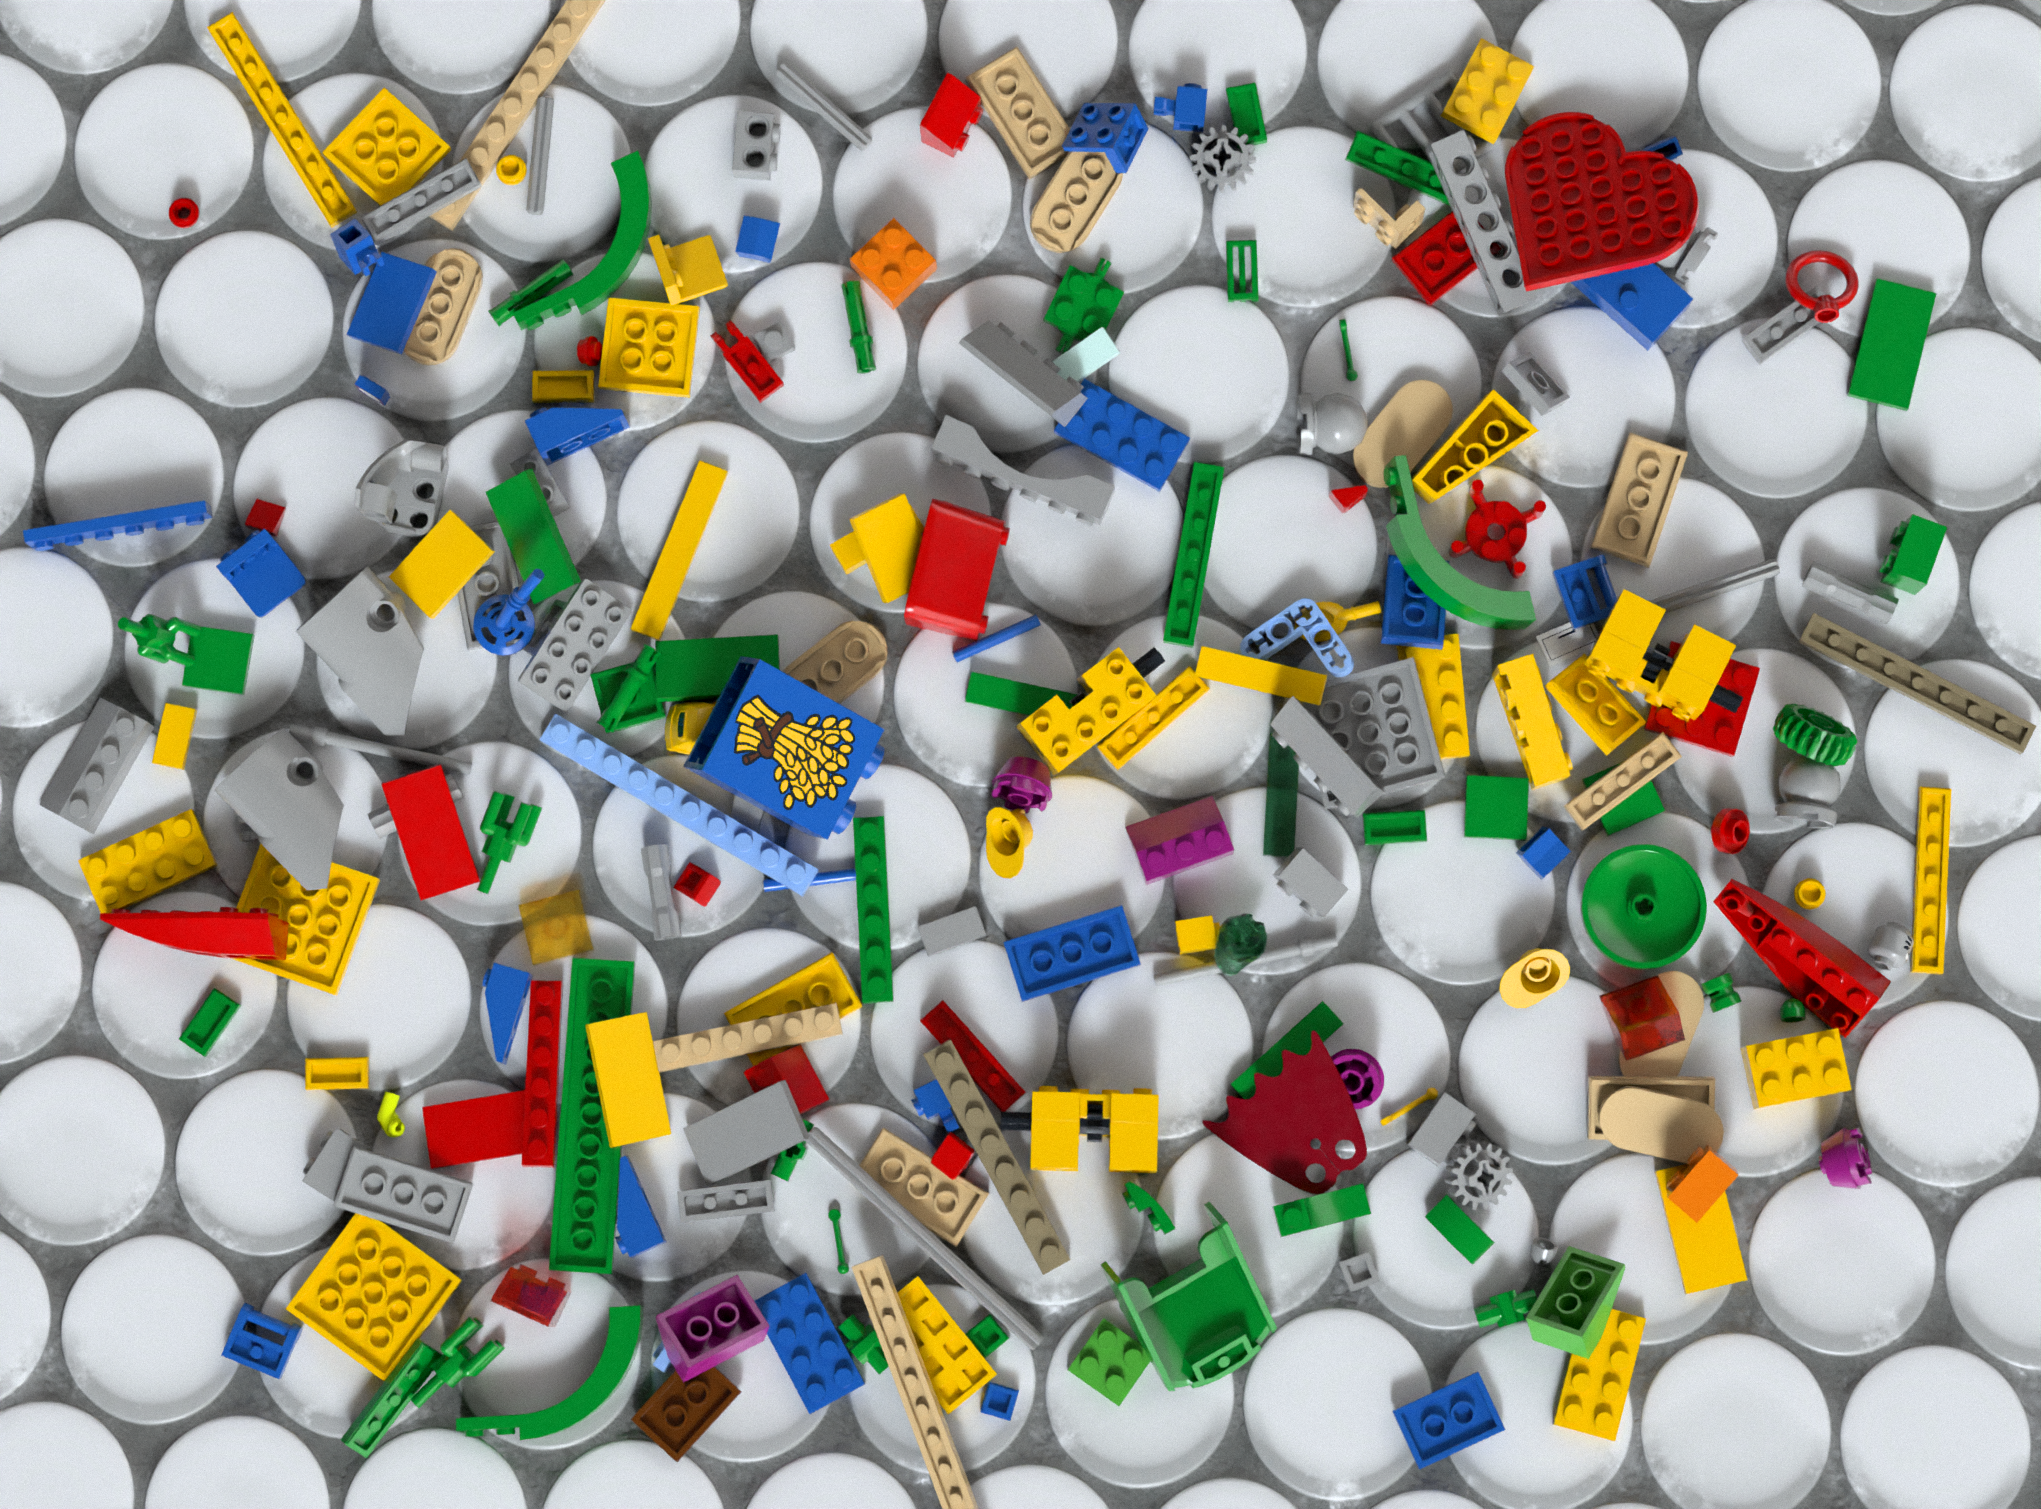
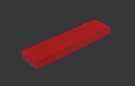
M944 1000L920 1020L940 1044L951 1039L973 1081L1000 1111L1006 1112L1026 1094L1024 1089Z

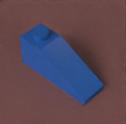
M494 963L492 969L488 968L486 970L482 986L486 987L485 997L495 1058L497 1062L506 1065L533 975Z
M623 1156L620 1158L617 1230L620 1235L615 1237L622 1254L628 1252L629 1257L634 1258L667 1241L629 1156Z

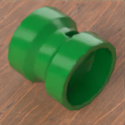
M1730 973L1701 984L1704 993L1708 994L1711 999L1709 1005L1713 1013L1742 1002L1739 993L1735 992L1732 987L1733 979Z

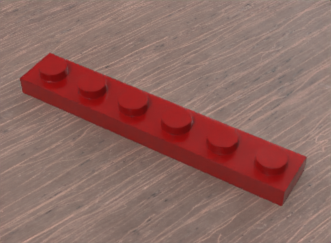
M531 980L521 1163L523 1167L554 1168L563 1000L562 981Z

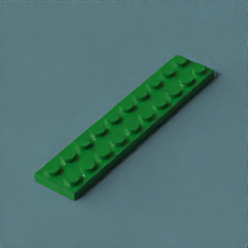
M572 958L549 1270L613 1274L622 1146L612 1148L609 1146L585 1025L632 1015L635 977L634 961Z

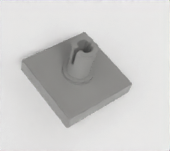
M1530 352L1509 362L1501 370L1517 388L1506 401L1518 412L1531 403L1539 414L1543 416L1562 406L1570 398Z

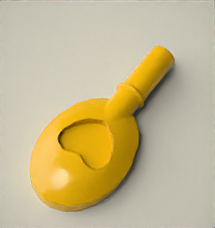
M1379 601L1356 607L1351 606L1348 609H1344L1341 605L1334 602L1316 603L1337 635L1344 631L1348 621L1381 613ZM1306 607L1301 610V617L1306 618V620L1312 617L1310 615L1311 610H1307ZM1296 622L1294 625L1295 629L1299 627ZM1321 630L1315 635L1314 641H1328L1331 639V634L1329 631ZM1304 635L1300 636L1302 639L1307 640Z

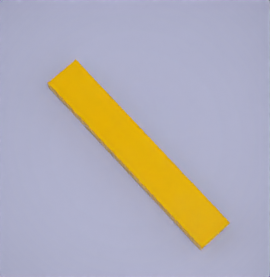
M699 460L630 628L631 631L657 641L661 640L728 476V471Z
M1922 786L1918 788L1912 920L1914 945L1911 950L1910 972L1944 973L1951 788Z

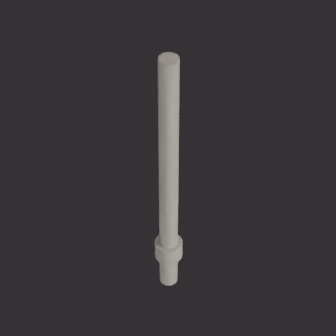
M291 724L289 733L293 737L310 740L314 745L325 747L326 744L428 766L441 764L443 769L470 774L472 769V762L329 732L328 728L319 726L313 729Z
M1336 934L1315 939L1306 937L1298 939L1297 943L1168 971L1153 976L1155 985L1158 987L1296 955H1302V957L1315 955L1314 951L1338 946Z

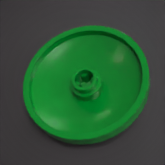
M1650 844L1626 846L1610 853L1595 866L1584 884L1580 911L1586 934L1593 945L1605 957L1628 968L1646 970L1671 964L1693 947L1705 924L1707 902L1702 882L1686 860L1666 848Z

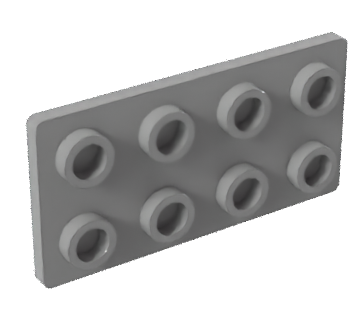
M583 578L567 603L558 599L554 601L534 632L531 641L523 649L532 658L519 676L518 681L560 710L568 712L591 677L590 674L594 672L632 613V610L590 580Z

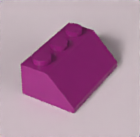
M1213 796L1125 827L1146 885L1234 854L1233 844Z
M738 1274L656 1316L667 1356L683 1382L763 1342L770 1327Z

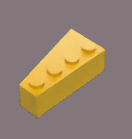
M1493 389L1483 397L1411 478L1414 492L1425 502L1431 504L1539 430Z
M1526 655L1497 665L1492 673V677L1527 778H1529L1531 789L1535 790L1566 780L1570 776L1569 770L1573 769L1569 754L1563 752L1560 743L1563 740L1559 725L1554 723L1551 713L1552 705L1548 695L1545 694L1542 676L1536 665L1534 655Z

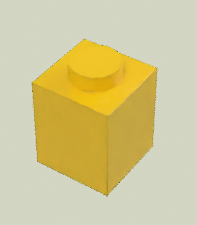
M1212 915L1175 921L1180 955L1216 949L1217 941L1222 940L1219 922L1213 923Z

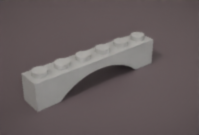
M948 415L945 416L931 447L932 454L936 456L935 460L950 467H952L953 463L964 468V473L972 477L980 478L981 475L992 479L991 484L1000 489L1008 490L1011 487L1020 491L1019 495L1024 499L1036 502L1037 499L1049 503L1047 506L1049 509L1060 514L1068 511L1077 515L1076 520L1092 526L1093 523L1101 525L1115 493L1114 485L1087 474L1075 478L1053 480L1036 478L1020 473L1004 464L991 453L980 439L974 426Z

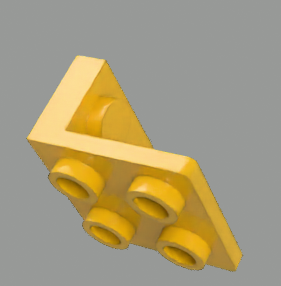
M659 235L648 238L671 306L728 286L710 235L671 248L669 244H662Z

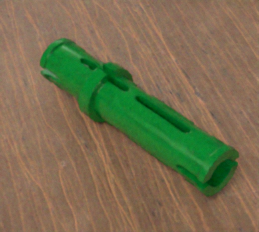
M562 259L517 292L515 290L510 292V297L493 309L488 310V312L500 327L501 324L514 316L513 312L532 304L574 274Z
M848 281L843 283L841 288L851 332L849 343L855 354L857 373H870L876 370L872 353V344L874 342L867 326L860 281Z
M644 643L632 666L626 668V676L596 723L614 733L616 726L639 688L649 680L647 675L661 655L660 652Z

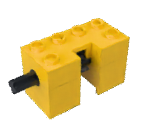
M1623 589L1584 662V665L1589 667L1588 671L1599 678L1605 679L1607 676L1617 681L1616 686L1624 691L1633 693L1635 690L1645 695L1644 700L1654 706L1661 707L1663 704L1673 709L1672 714L1685 721H1689L1690 718L1696 720L1704 711L1708 701L1736 713L1744 697L1717 684L1736 645L1694 624L1690 633H1686L1674 658L1668 656L1671 649L1657 643L1654 649L1649 647L1650 641L1666 610Z
M1118 647L1076 679L1089 695L1085 697L1082 692L1069 701L1073 706L1071 709H1068L1060 697L1056 695L1015 727L1049 768L1050 772L1055 775L1157 697L1143 678L1163 664L1165 660L1161 653L1153 647L1134 663H1131Z
M1039 1086V1092L1032 1091V1112L1001 1111L1000 1130L1031 1131V1170L1078 1171L1079 1135L1087 1136V1142H1102V1136H1110L1109 1172L1156 1173L1159 1095H1153L1152 1089L1134 1088L1133 1094H1120V1090L1104 1089L1102 1094H1089V1089H1070V1092H1058L1057 1086Z

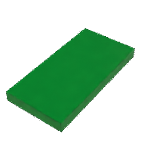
M1878 278L1875 280L1847 396L1904 411L1909 409L1937 293Z
M533 469L525 470L485 492L523 581L535 569L542 570L545 575L542 581L530 593L533 604L540 603L581 582Z
M778 634L655 641V650L661 653L656 661L657 702L718 699L740 656L761 659L780 670Z

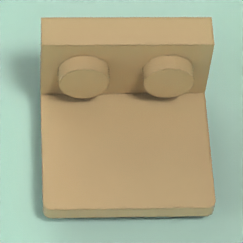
M1362 188L1356 191L1353 204L1354 214L1358 220L1365 225L1369 223L1376 230L1375 235L1386 246L1390 244L1395 250L1421 226L1426 210L1419 201H1416L1411 206L1405 204L1395 214L1396 220H1394Z

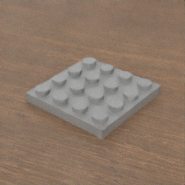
M1414 657L1326 681L1321 705L1301 701L1385 792L1384 794L1446 778ZM1319 787L1324 808L1328 810L1337 807L1334 802L1338 798L1332 791L1329 790L1325 793Z

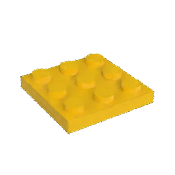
M384 87L322 153L379 206H382L419 185L452 149Z
M608 298L598 383L599 389L690 398L700 307L681 304L671 306L670 303Z

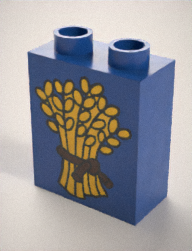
M740 656L683 767L801 832L828 840L831 832L840 834L851 822L856 810V802L849 797L859 778L869 779L880 766L885 749L878 744V741L885 729L761 659Z

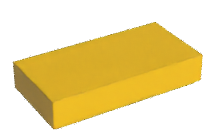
M594 370L533 371V403H593Z
M165 703L152 760L153 764L184 770L198 710Z
M369 1057L305 1058V1090L369 1089Z

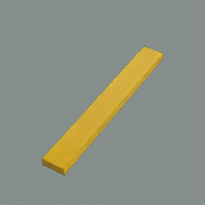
M231 12L208 26L207 28L331 228L356 214L355 207L234 13Z

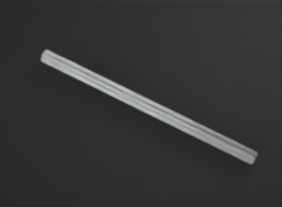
M814 1127L808 1132L810 1138L805 1141L1028 1348L1033 1350L1042 1342L1043 1335L827 1135L818 1127Z

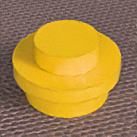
M507 155L497 163L496 173L502 183L517 185L524 180L527 168L520 157Z
M1804 879L1794 889V899L1804 909H1816L1825 900V888L1816 879Z

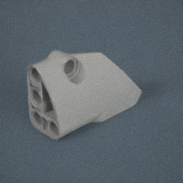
M405 439L389 448L362 475L355 491V507L364 518L378 522L389 533L424 538L438 522L449 469V463L446 458L447 447ZM424 487H434V493L430 498H420V491ZM395 510L398 512V517L394 522H392L393 513ZM427 516L428 522L425 527L421 529L414 528V521L417 517Z
M366 566L318 608L296 632L339 677L338 682L342 690L384 735H405L411 699L424 647L404 613L406 609L404 598L399 593L390 592L386 585ZM383 604L390 605L394 609L395 614H388L384 610Z
M282 728L235 768L214 791L259 836L258 840L306 890L327 889L344 804L324 774L321 762L313 757L285 728ZM305 761L312 764L314 768V773L309 779H305L300 774V766Z

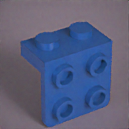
M266 529L261 532L257 530L251 533L244 540L245 544L238 550L232 549L226 552L220 558L221 563L216 566L259 618L266 616L306 584L305 577Z

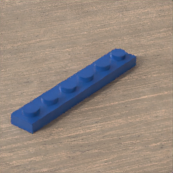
M203 500L23 530L24 542L31 548H35L36 551H45L52 549L53 544L65 543L66 546L83 544V539L95 538L97 541L113 539L114 534L126 533L127 536L143 534L144 529L155 527L157 531L173 529L174 524L185 522L188 526L201 525L205 523L204 519L213 518L211 506Z

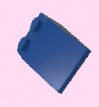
M541 408L532 412L529 415L530 418L525 420L536 447L547 466L630 428L622 409L551 408L547 410L546 408Z

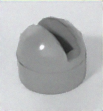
M1535 1238L1531 1246V1257L1536 1263L1542 1260L1543 1264H1548L1554 1259L1558 1246L1549 1239Z

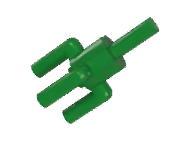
M152 614L145 615L139 622L125 617L119 619L118 627L132 633V636L136 639L137 645H139L137 652L140 656L163 664L169 660L187 667H191L194 664L195 658L193 655L175 649L173 644L175 634L178 631L193 637L199 636L201 633L199 625L178 617L166 620Z
M493 791L480 825L481 832L488 835L481 852L490 857L477 890L489 894L501 860L511 863L517 845L524 847L529 844L542 811V807L521 802L513 823L506 820L515 797Z
M469 1316L440 1345V1350L443 1354L431 1365L436 1374L410 1399L415 1406L420 1408L444 1383L453 1388L465 1376L475 1377L479 1375L505 1349L503 1344L497 1339L495 1341L490 1339L476 1354L465 1345L484 1326L477 1317L471 1318Z

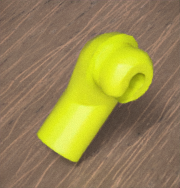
M385 1091L377 1114V1120L386 1135L393 1138L399 1137L405 1131L404 1123L395 1112L400 1096Z

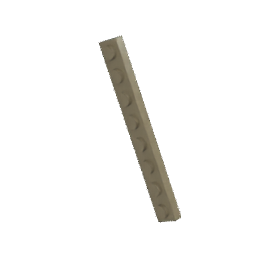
M1815 613L1811 615L1798 641L2020 755L2024 752L2036 728V725Z
M951 1039L924 1053L923 1055L1042 1274L1044 1275L1070 1261L1071 1259Z

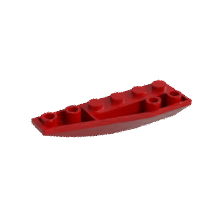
M1734 879L1729 881L1713 901L1791 995L1802 1002L1808 1010L1831 1028H1838L1839 1034L1844 1038L1850 1034L1879 1001L1891 983L1889 979L1814 923L1770 897Z
M220 907L219 912H188L181 910L160 912L144 909L141 910V913H130V910L112 909L111 913H100V920L139 938L168 948L220 958L286 960L289 923L279 919V914L269 913V909L250 908L249 913L239 912V909L234 907Z

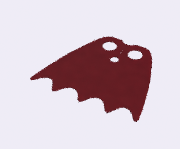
M1312 1031V1046L1308 1054L1302 1056L1288 1050H1283V1070L1279 1076L1269 1077L1261 1073H1255L1256 1092L1250 1099H1240L1227 1096L1228 1119L1224 1122L1203 1120L1202 1124L1230 1147L1269 1173L1303 1191L1312 1194H1323L1335 1185L1337 1176L1342 1171L1354 1170L1366 1159L1367 1146L1360 1121L1347 1088L1318 1033ZM1314 1138L1319 1139L1321 1142V1146L1318 1149H1313L1310 1145V1141ZM1341 1140H1349L1355 1146V1154L1349 1159H1342L1336 1153V1144ZM1317 1163L1324 1167L1326 1176L1323 1181L1315 1183L1308 1179L1306 1170L1311 1164Z

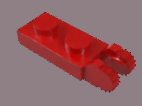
M730 320L725 325L728 332L738 341L735 345L729 348L725 340L717 332H714L710 337L723 353L722 355L759 403H762L783 387L784 382L747 336L744 337Z

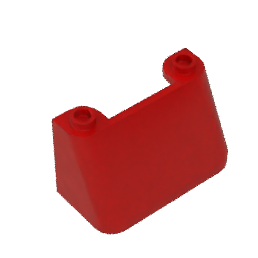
M932 498L904 613L906 625L974 641L978 640L979 633L985 634L989 616L984 615V606L997 552L1000 545H1007L1010 528L1005 527L1006 521Z

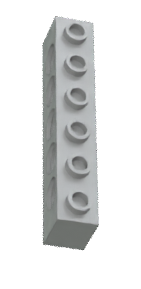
M1462 130L1430 144L1425 150L1498 316L1538 298L1536 295L1538 289L1527 292L1525 290L1518 247H1515L1511 238L1514 236L1513 229L1509 221L1502 218L1499 211L1501 202L1496 192H1491L1487 184L1489 180L1488 172L1482 163L1479 164L1474 153L1477 152L1472 137L1470 135L1466 136L1465 131ZM1454 159L1464 161L1466 164L1465 173H1458L1454 170ZM1466 187H1473L1477 190L1479 195L1477 201H1470L1466 197ZM1479 215H1485L1490 219V229H1482L1478 225L1477 219ZM1491 243L1501 245L1503 249L1502 257L1498 258L1491 254ZM1507 270L1514 274L1515 283L1513 286L1504 283L1502 279L1503 271Z

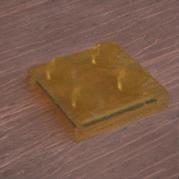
M579 890L518 905L534 966L594 951Z

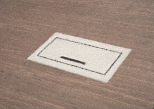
M1568 622L1538 635L1536 638L1551 667L1591 650L1599 634L1594 623L1572 630L1571 624Z

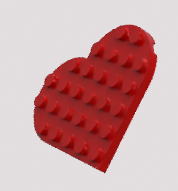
M1563 112L1549 115L1534 122L1523 131V136L1517 141L1515 146H1511L1506 159L1505 179L1526 292L1656 263L1669 257L1681 248L1689 239L1696 226L1699 215V199L1693 179L1681 164H1676L1665 158L1663 154L1657 152H1626L1618 133L1609 124L1606 125L1594 119L1593 115L1581 112Z

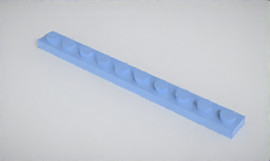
M556 713L539 739L544 744L802 897L819 871L814 866Z

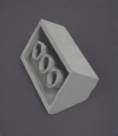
M988 320L960 340L959 344L1064 427H1066L1088 399L1081 393V390L1084 388L1081 384L1070 376L1067 380H1064L1057 374L1061 370L1058 366L1047 358L1043 362L1036 358L1034 355L1037 353V350L1025 340L1020 344L1011 338L1015 333L1002 322L996 326Z
M1294 696L1287 701L1270 724L1276 730L1272 736L1283 748L1289 745L1296 752L1293 759L1303 770L1310 768L1317 775L1313 780L1325 793L1329 790L1332 791L1338 798L1334 802L1335 805L1346 816L1352 813L1358 818L1385 792L1301 701Z
M99 698L39 805L94 834L154 726L123 708Z

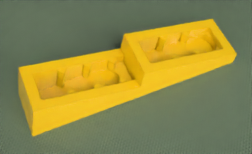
M1201 646L1195 672L1197 677L1286 698L1294 696L1299 701L1315 705H1321L1328 676Z

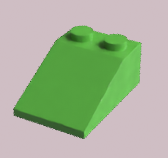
M1568 1246L1526 1317L1532 1339L1589 1359L1604 1333L1626 1268L1625 1264Z

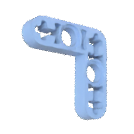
M1308 598L1300 599L1246 635L1240 644L1242 655L1267 660L1288 644L1304 635L1333 676L1345 677L1352 672L1354 667L1352 655L1317 604ZM1306 607L1307 610H1311L1310 615L1312 617L1306 620V618L1301 617L1302 612L1300 610ZM1292 616L1294 620H1297L1295 622L1299 627L1295 629L1288 617ZM1278 624H1286L1289 628L1288 634L1281 639L1273 637L1272 631L1274 627ZM1321 630L1329 631L1331 634L1330 641L1325 645H1317L1314 641L1315 635ZM1263 634H1267V637L1273 643L1272 646H1269L1267 642L1263 643L1266 641L1262 636ZM1253 642L1260 645L1259 650L1261 652L1257 655L1250 652L1251 647L1249 645ZM1333 649L1341 659L1347 657L1343 661L1345 666L1341 669L1337 665L1332 667L1335 661L1329 652Z

